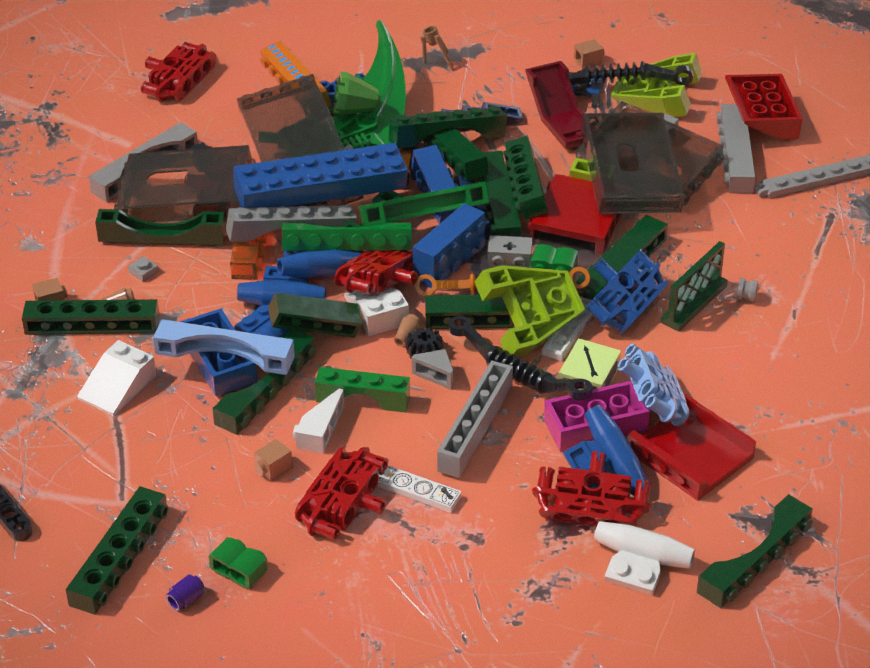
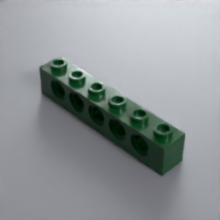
M528 135L505 142L506 150L503 151L518 214L522 213L524 220L549 213Z
M158 299L25 301L22 323L25 335L155 333L158 328L160 314Z
M139 486L65 589L70 607L96 615L101 606L106 604L108 596L114 588L118 587L123 574L131 568L133 560L138 553L143 551L148 538L154 535L157 525L167 516L169 507L164 493Z

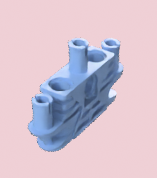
M630 344L625 350L626 357L621 359L618 364V370L630 377L639 401L645 403L646 408L657 413L662 422L667 423L671 421L675 426L685 423L689 416V409L672 369L668 366L663 367L652 351L646 353L635 344Z

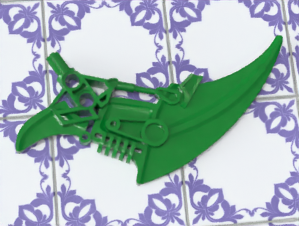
M381 20L376 22L378 32L376 56L368 73L361 79L377 88L379 94L382 95L380 106H376L375 111L343 116L337 115L321 125L320 121L333 113V108L318 115L309 116L290 127H284L279 130V133L259 132L258 143L277 144L278 148H281L284 153L289 154V158L340 151L349 144H351L353 149L390 144L388 141L390 118H396L399 115L405 114L406 85L400 55Z

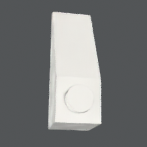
M343 389L336 390L304 414L299 425H295L293 438L296 439L297 449L324 454L344 408Z

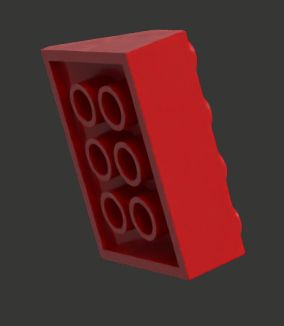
M783 74L725 75L726 82L745 125L778 139H799L803 118Z

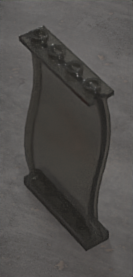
M313 74L301 76L298 79L283 82L280 85L264 88L261 91L237 98L239 112L246 123L261 162L344 150L331 114ZM364 195L289 207L340 206L363 199Z

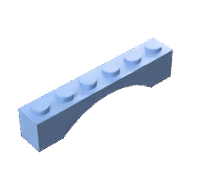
M164 319L161 320L153 336L155 354L180 357L197 352H227L251 360L265 372L287 375L295 357L292 339Z

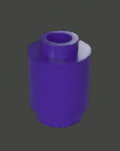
M188 574L169 588L166 600L176 611L185 609L204 594V584L198 576Z

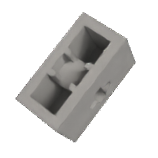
M490 235L488 268L502 265L530 268L532 238Z

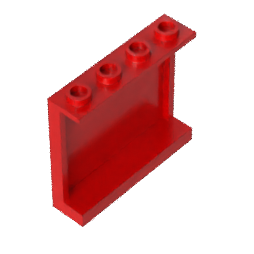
M555 174L553 180L548 182L547 192L544 193L549 213L530 218L528 223V230H531L530 238L533 240L537 231H543L596 243L595 253L604 254L626 206L627 188Z
M684 393L689 409V416L685 423L675 426L671 421L667 423L659 421L643 434L633 430L628 434L627 441L642 463L698 501L754 458L756 441Z

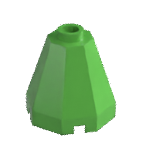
M341 71L335 89L334 98H336L337 103H333V114L343 116L375 111L376 106H380L382 95L372 85L350 73Z

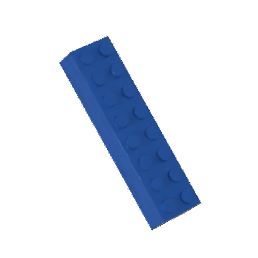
M396 143L234 166L233 186L239 203L243 208L289 207L406 189L408 170Z

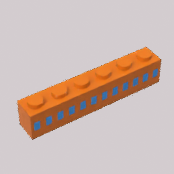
M281 40L260 50L262 55L260 61L265 69L268 68L272 77L275 76L278 84L283 85L286 93L291 94L292 99L295 103H299L303 112L306 111L312 117L332 107L327 90Z

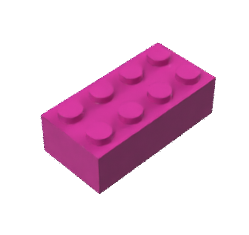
M632 381L592 389L591 397L586 400H576L570 397V395L545 400L544 421L559 451H566L582 441H594L584 414L597 405L603 407L620 427L625 437L633 430L638 433L647 431L650 411L646 408L645 403L639 401Z

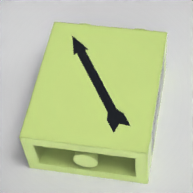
M578 338L559 371L558 379H586L592 383V389L610 386L618 371L621 350Z

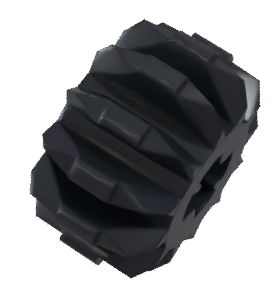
M423 326L421 330L414 329L413 333H408L407 342L405 343L410 359L415 354L443 350L444 341L439 331H433L432 327L424 329Z

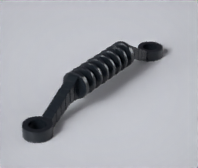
M641 61L640 67H637L636 62H633L632 68H630L628 62H626L624 69H622L620 63L617 64L616 69L610 64L609 70L603 64L600 71L597 65H594L593 71H591L589 66H586V68L572 73V75L570 74L569 79L572 86L581 83L591 85L592 79L598 84L599 78H602L605 84L608 77L611 83H614L615 77L621 82L622 77L625 76L626 81L629 82L630 76H633L634 81H637L638 75H640L642 80L656 77L685 86L692 82L693 70L687 65H681L673 71L644 63V61ZM680 73L688 74L685 78H681L678 75Z
M457 316L449 320V332L452 335L465 336L483 356L487 365L492 360L513 366V379L515 378L517 382H522L524 386L536 390L539 394L569 391L570 397L576 400H586L591 397L592 383L589 380L581 378L557 379L552 377L551 373L544 372L543 369L537 368L536 365H530L528 361H524L515 354H510L499 346L487 343L472 327L469 318Z

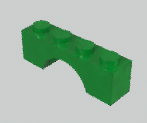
M319 367L315 379L316 402L320 403L336 390L343 389L344 397L352 394L366 395L376 400L383 410L406 413L410 400V377Z

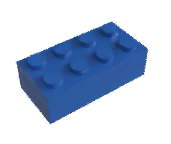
M464 203L414 245L413 271L417 272L418 277L427 274L434 277L435 280H446L454 272H457L459 267L466 261H469L476 252L483 249L486 242L485 212ZM425 279L421 282V284L432 288L430 280Z
M222 308L180 321L236 331ZM217 351L190 354L215 396L258 382L256 364L247 358Z

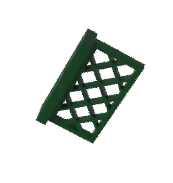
M719 241L671 285L669 309L661 316L662 324L678 332L681 331L727 287L728 280L721 277L725 243Z

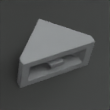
M445 349L412 356V374L450 390L453 388V369Z

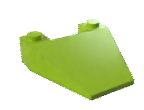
M697 53L677 55L651 64L673 71L681 65L689 66L693 70V80L688 85L699 82L702 74ZM680 73L678 76L685 78L688 74ZM638 75L637 81H634L633 76H630L629 82H627L625 76H623L621 82L617 79L611 94L613 99L662 116L664 114L677 118L685 116L691 105L684 85L656 77L642 80L641 76Z
M502 265L483 270L475 280V285L482 301L499 297L503 298L515 328L508 329L500 339L503 350H507L510 354H515L517 357L530 354L585 311L568 271Z

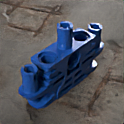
M642 249L619 272H616L602 257L593 269L607 280L608 284L585 308L601 322L599 326L607 325L619 329L618 334L621 335L667 286L669 281H663L662 274L659 270L660 262L655 264Z

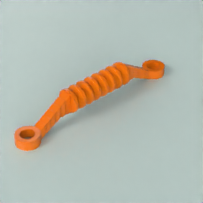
M575 267L569 272L576 289H583L589 284L590 275L585 268ZM576 272L584 273L586 278L582 284H576L573 281V275ZM424 274L419 276L415 283L416 291L422 296L433 295L436 290L470 289L471 295H475L477 289L474 274H470V280L465 281L435 280L434 277ZM425 279L432 282V288L427 292L422 291L420 288V283Z

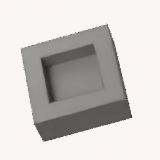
M144 256L128 266V273L142 282L159 272L158 265Z

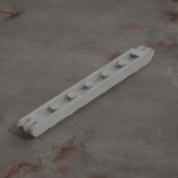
M870 154L765 179L760 184L755 185L754 190L761 198L767 196L775 198L870 175Z

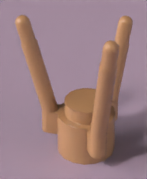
M429 26L425 28L423 36L420 37L423 63H427L426 43H429L430 46L438 44L450 69L454 70V66L447 54L449 51L437 27Z

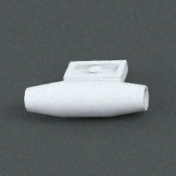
M600 521L594 534L595 541L618 552L611 558L604 576L605 582L652 596L660 578V565L690 569L695 556V549L669 536L632 525Z

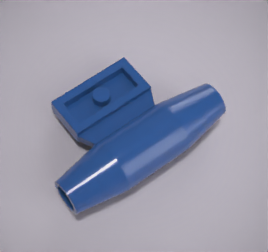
M343 250L284 251V257L277 260V271L280 276L300 278L335 276L339 267L361 255V253Z
M266 266L262 281L238 284L237 300L260 306L269 305L275 293L326 299V287L307 284L309 278L280 276L277 266Z
M269 305L258 307L257 310L234 325L236 331L282 338L289 331L288 329L273 328L271 326Z
M601 405L589 409L584 416L594 441H582L564 451L563 455L571 468L589 470L591 453L598 451V460L600 452L605 453L607 458L605 460L604 473L631 476L632 486L630 494L634 496L636 481L642 480V489H644V482L647 480L638 457L620 427ZM591 484L588 487L591 489H596L599 487V485Z

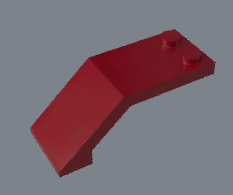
M562 61L525 69L541 121L565 149H574L578 146L602 141V133L579 108L569 79V69Z

